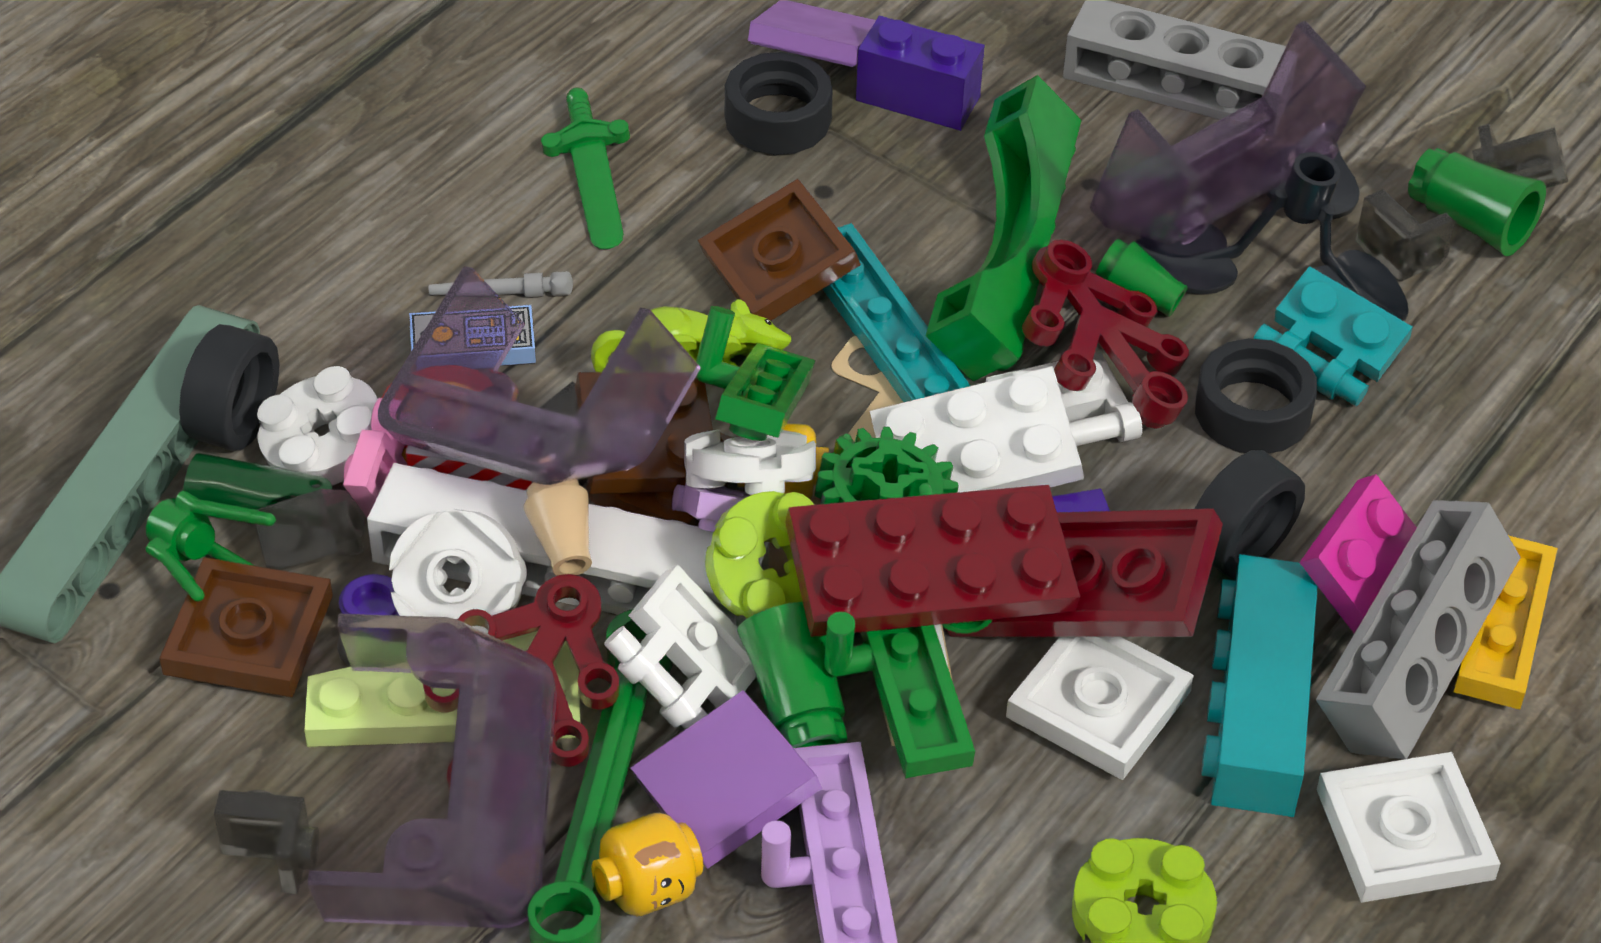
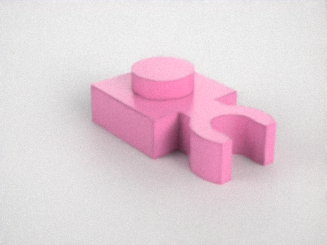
M378 398L372 411V430H361L354 454H351L345 463L343 486L367 518L393 463L407 465L401 454L404 446L408 445L411 437L414 436L416 419L414 417L401 416L405 404L402 399Z

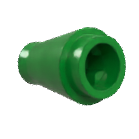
M1120 239L1115 240L1104 255L1095 273L1127 290L1145 293L1156 303L1157 311L1168 317L1174 313L1188 288L1187 285L1173 277L1135 241L1127 244Z

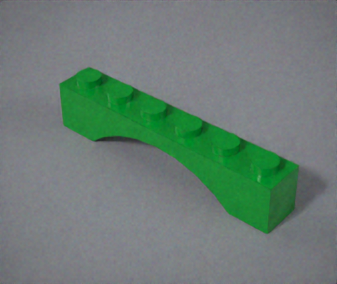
M1038 75L994 100L984 134L996 189V223L992 245L984 264L975 275L937 294L925 335L973 382L996 370L1004 371L1010 368L1022 355L1025 338L1022 325L1032 307L1035 306L1034 300L1039 285V279L1033 271L1032 262L1037 252L1050 243L1051 235L1056 227L1055 220L1061 197L1066 189L1065 182L1071 159L1076 151L1075 144L1082 120Z

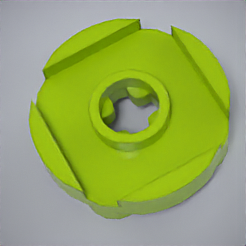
M775 491L756 493L742 499L727 509L716 523L711 545L706 550V573L715 596L727 610L736 616L743 615L749 618L756 613L775 606L803 602L785 521L789 507L814 505L804 494L796 492L785 494ZM765 542L773 543L776 549L782 548L787 556L788 561L784 563L785 574L782 577L778 576L774 568L763 570L759 564L758 559L766 554Z
M1112 838L1098 842L1093 847L1089 860L1080 868L1075 881L1072 917L1077 932L1083 940L1086 933L1092 943H1207L1215 920L1217 896L1212 880L1204 871L1205 863L1203 857L1192 847L1185 845L1174 846L1163 841L1148 838L1124 840ZM1136 895H1145L1155 899L1159 904L1154 905L1151 914L1144 915L1138 913L1136 903L1126 900Z

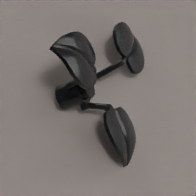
M1333 134L1301 144L1285 152L1269 164L1262 181L1265 193L1272 201L1234 245L1227 247L1226 237L1217 227L1204 220L1192 217H1179L1163 221L1153 227L1144 237L1135 241L1173 277L1187 285V293H1217L1232 286L1237 279L1238 271L1231 259L1239 257L1280 208H1284L1286 216L1294 222L1310 224L1317 219L1320 221V259L1324 265L1316 267L1315 270L1402 321H1406L1409 313L1408 302L1402 288L1394 275L1382 262L1360 250H1347L1337 258L1332 253V219H1338L1350 214L1355 209L1360 194L1356 179L1343 160Z

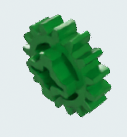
M884 426L880 438H872L864 428L857 429L854 444L842 437L836 439L834 452H824L822 455L814 497L821 499L820 504L920 496L919 487L923 483L931 486L933 495L957 493L959 485L958 482L950 480L953 471L951 462H935L938 453V447L935 444L920 449L915 446L916 433L909 432L903 440L893 438L891 428Z

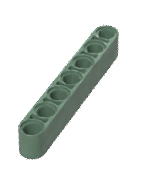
M200 305L194 306L186 314L0 573L1 627L51 643H57L64 638L199 442L189 438L184 432L179 415L181 387L186 368L195 348L205 334L219 324L231 325L260 334L258 323Z

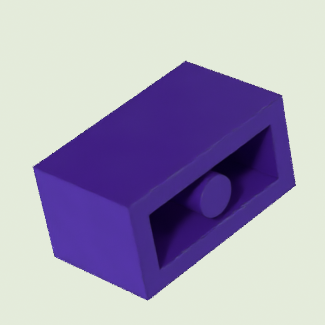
M879 15L858 48L856 101L961 131L980 98L985 45Z

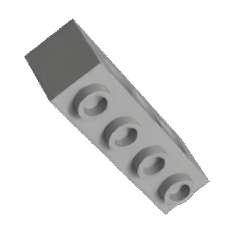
M1085 0L1067 35L1063 78L1278 135L1295 95L1303 51L1108 0Z
M1432 501L1316 698L1317 703L1350 753L1397 759L1408 758L1521 558L1489 503Z

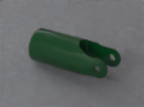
M203 453L195 454L190 461L184 480L183 491H187L199 499L272 513L276 518L272 526L312 533L325 532L333 526V517L330 513L304 507L291 497L293 495L309 499H320L328 496L332 491V484L324 477ZM312 485H320V487H318V488H313V487H311V486H312ZM314 521H322L321 524H313Z

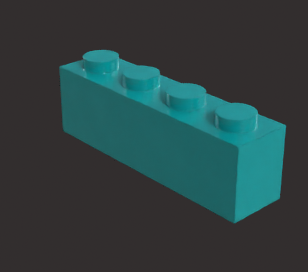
M1240 554L1235 581L1222 579L1217 618L1229 620L1228 631L1217 629L1212 669L1224 671L1223 683L1212 681L1207 710V722L1219 723L1218 736H1206L1201 776L1214 777L1211 805L1294 817L1304 777L1318 587L1298 562Z

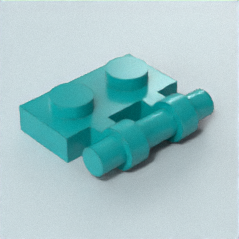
M1309 266L1275 311L1274 321L1289 331L1281 334L1270 326L1263 324L1253 339L1272 340L1292 348L1308 361L1317 378V391L1330 399L1339 396L1352 405L1358 406L1366 395L1369 385L1352 376L1357 370L1378 382L1410 340L1413 326ZM1309 343H1312L1336 359L1328 362L1306 347Z

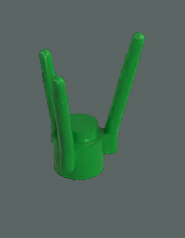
M181 491L176 498H169L160 502L150 513L146 523V536L149 540L146 546V553L162 562L194 601L199 602L204 599L205 593L179 560H198L208 554L214 559L255 566L214 542L215 530L208 516L249 524L272 526L276 521L272 513L202 500L187 491Z

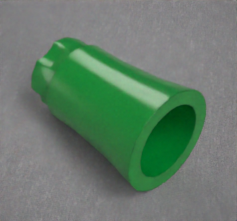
M1436 148L1435 150L1427 149L1417 161L1413 175L1408 183V194L1410 198L1425 204L1427 210L1456 223L1480 237L1504 256H1511L1525 244L1533 232L1544 207L1546 186L1541 180L1508 173L1477 162L1460 153L1453 152L1450 154Z
M803 602L775 606L756 613L739 625L737 633L755 671L770 722L793 748L846 743L848 737L842 719L845 715V709L837 676L830 675L824 667L826 635L810 636Z

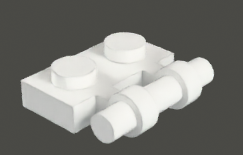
M679 565L665 571L628 615L647 634L642 642L639 643L622 626L610 635L604 643L621 662L617 669L632 684L639 681L662 705L659 712L674 728L681 725L686 730L708 715L700 707L706 698L718 708L742 690L745 691L756 677L752 663L737 633L738 627ZM665 654L688 677L682 687L658 663Z

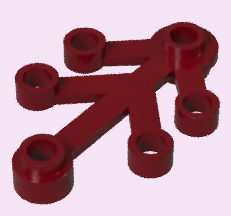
M1054 240L1048 246L1041 248L1033 259L1032 268L1043 289L1038 305L1032 307L1022 325L1024 335L1037 345H1053L1065 325L1060 311L1066 297L1079 314L1069 350L1062 354L1054 368L1057 382L1071 391L1084 390L1096 372V364L1093 361V357L1099 342L1133 390L1132 403L1140 413L1142 424L1158 429L1173 423L1186 405L1188 394L1182 383L1171 375H1175L1180 371L1189 356V350L1186 344L1179 338L1169 334H1160L1148 328L1157 313V305L1153 299L1145 293L1127 290L1091 273L1092 260L1089 254L1082 247L1071 241ZM1097 299L1117 307L1116 312L1101 306ZM1128 343L1147 351V360L1156 371L1149 372Z
M573 574L558 575L542 584L537 591L534 603L493 616L484 610L472 609L464 612L457 619L455 633L458 647L470 656L485 655L494 648L496 642L538 631L526 651L461 672L449 665L437 666L431 669L424 678L423 689L427 704L433 710L442 713L458 709L465 700L507 687L474 748L456 755L448 766L447 783L449 793L453 801L466 810L479 811L491 807L499 800L504 788L503 772L499 762L534 698L537 700L548 730L547 747L550 758L560 766L572 767L580 764L587 757L589 752L587 729L582 723L573 719L553 663L566 641L580 672L578 676V693L581 701L587 707L598 710L610 707L619 696V676L612 666L604 663L592 632L593 627L600 619L602 605L597 588L589 580ZM564 598H573L579 601V605L569 611L561 610L555 604ZM472 626H482L488 630L487 635L479 640H471L464 633ZM597 678L605 679L611 685L603 693H593L586 686L591 680ZM447 681L457 686L455 692L449 696L442 697L433 693V688L441 682ZM572 735L578 738L581 743L574 750L564 751L556 746V742L562 736ZM472 766H481L487 771L486 776L477 782L465 780L462 774L465 769Z

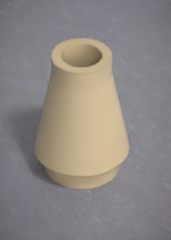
M557 473L537 479L527 489L528 499L524 503V512L551 562L553 573L557 576L563 574H582L592 565L589 552L588 492L585 488L579 486L577 478L570 474Z

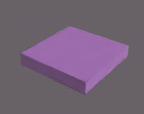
M780 0L751 21L748 41L759 46L853 67L858 63V48L876 20L793 1Z
M744 690L631 767L637 782L661 812L669 815L677 823H686L691 828L699 843L703 864L707 869L760 833L768 822L777 821L822 789L814 771Z

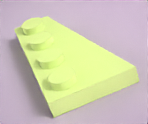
M538 631L496 642L494 648L482 656L467 655L458 647L457 643L308 676L304 728L307 747L478 741L507 687L465 700L458 709L442 713L433 710L426 702L423 689V681L426 674L431 669L441 665L455 667L461 672L526 651ZM483 637L476 638V639H471V640H479V639H482ZM565 641L553 665L573 719L581 723L580 697L578 693V676L580 672ZM441 682L433 688V693L442 697L449 696L455 692L457 686L451 682ZM536 698L533 699L512 740L547 739L548 730ZM565 735V736H562L561 738H576V737H575V736H572V735Z

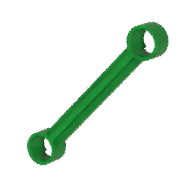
M631 609L620 613L610 622L606 632V640L622 626L636 639H644L647 634L628 616L633 611ZM608 648L607 663L616 670L619 676V696L613 705L602 709L555 881L538 890L529 903L528 922L531 943H600L601 941L600 904L595 895L596 886L591 867L592 862L599 859L601 838L607 830L613 827L649 692L639 681L632 684L617 669L621 662ZM666 654L658 662L668 673L672 669L673 662ZM561 911H572L584 916L583 920L575 927L559 929L558 935L547 932L540 926L548 916Z

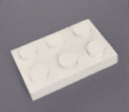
M1053 366L870 411L876 438H880L881 431L885 426L891 428L893 438L903 440L909 432L916 433L915 446L920 449L935 444L938 447L935 462L944 461L952 463L953 471L950 480L958 482V492L1038 485L1054 487L1084 479L1081 460Z

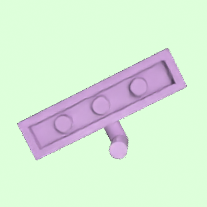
M861 742L794 748L817 775L822 787L821 790L798 805L807 856L790 858V827L782 821L768 822L762 829L761 877L763 882L771 888L812 885L821 943H898Z

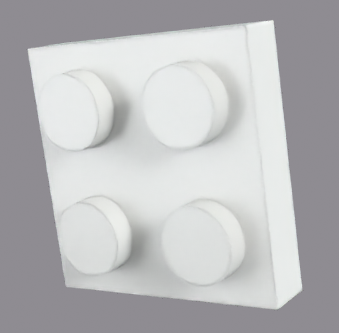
M1059 637L1008 699L1006 717L1123 780L1189 695L1194 675L1122 637Z
M1452 752L1320 773L1316 790L1361 903L1496 879L1501 863Z

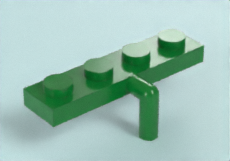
M711 306L694 366V375L700 382L725 389L722 393L715 419L729 423V430L743 438L756 441H764L768 435L779 438L810 382L816 360L756 343L741 367L722 362L735 312L723 307Z
M835 612L830 615L827 621L824 667L830 675L837 677L872 671L905 779L973 766L975 748L935 626L860 632L863 644L853 646L855 619L853 616L846 612Z

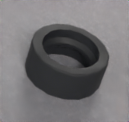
M761 53L743 60L730 71L725 83L724 116L727 130L743 146L755 152L771 155L795 154L815 146L826 136L832 121L833 90L829 75L819 64L804 56L791 53ZM781 94L796 97L806 102L807 105L793 111L772 112L761 110L749 103L765 95Z
M221 324L205 334L195 348L186 368L180 392L179 415L181 426L189 438L231 451H241L254 441L261 424L257 416L259 406L264 400L276 394L280 368L278 348L270 337L231 325Z
M1253 338L1227 342L1210 352L1201 366L1196 392L1195 415L1203 431L1218 444L1239 453H1247L1251 450H1263L1268 454L1284 451L1301 441L1311 424L1317 394V378L1308 361L1292 348L1272 340ZM1242 382L1260 383L1278 390L1289 399L1290 403L1283 408L1268 411L1248 409L1233 403L1221 390L1228 385Z
M1251 450L1235 458L1219 472L1206 488L1194 508H1214L1223 523L1212 566L1228 578H1235L1240 554L1269 558L1276 551L1298 519L1305 500V483L1302 479L1263 450Z

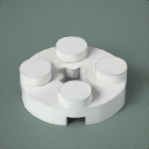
M340 366L325 368L317 376L302 380L283 391L280 395L271 396L262 402L257 412L261 423L258 431V443L261 452L271 467L324 477L332 485L343 482L345 463L348 457L354 454L361 430H372V411L378 398L368 384L351 377L346 368ZM324 424H328L330 432L319 437L314 430ZM312 485L311 487H320V485Z
M720 430L697 433L689 436L684 441L686 484L695 488H717L724 486L725 482L745 483V492L751 495L768 491L784 493L785 482H804L813 479V472L816 470L815 441L807 443L806 435L785 430L782 431L779 438L768 435L764 441L734 437L720 442Z
M450 509L419 518L399 537L390 557L389 570H393L392 585L394 588V592H391L397 612L417 633L437 641L457 642L455 624L460 615L466 611L480 609L493 616L515 609L521 598L522 585L527 577L525 561L520 556L517 544L509 532L491 517L480 512ZM447 560L454 564H459L464 560L470 566L468 577L471 580V584L467 590L459 587L450 593L444 588L443 585L447 581L448 576L442 567ZM472 626L466 630L464 635L469 639H476L486 636L488 630L482 626Z

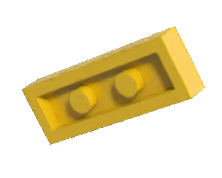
M1509 536L1521 558L1462 660L1454 692L1520 710L1526 693L1558 548Z

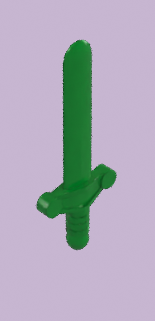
M575 87L566 96L571 124L556 133H547L542 137L543 153L549 157H555L561 153H571L590 240L595 247L611 249L623 241L624 233L606 146L612 143L622 144L630 139L629 125L625 120L621 119L612 122L593 119L586 91Z

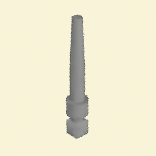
M568 271L552 272L550 277H543V273H524L522 278L484 279L429 285V295L525 294V297H544V292H551L553 296H566L572 292L573 280Z

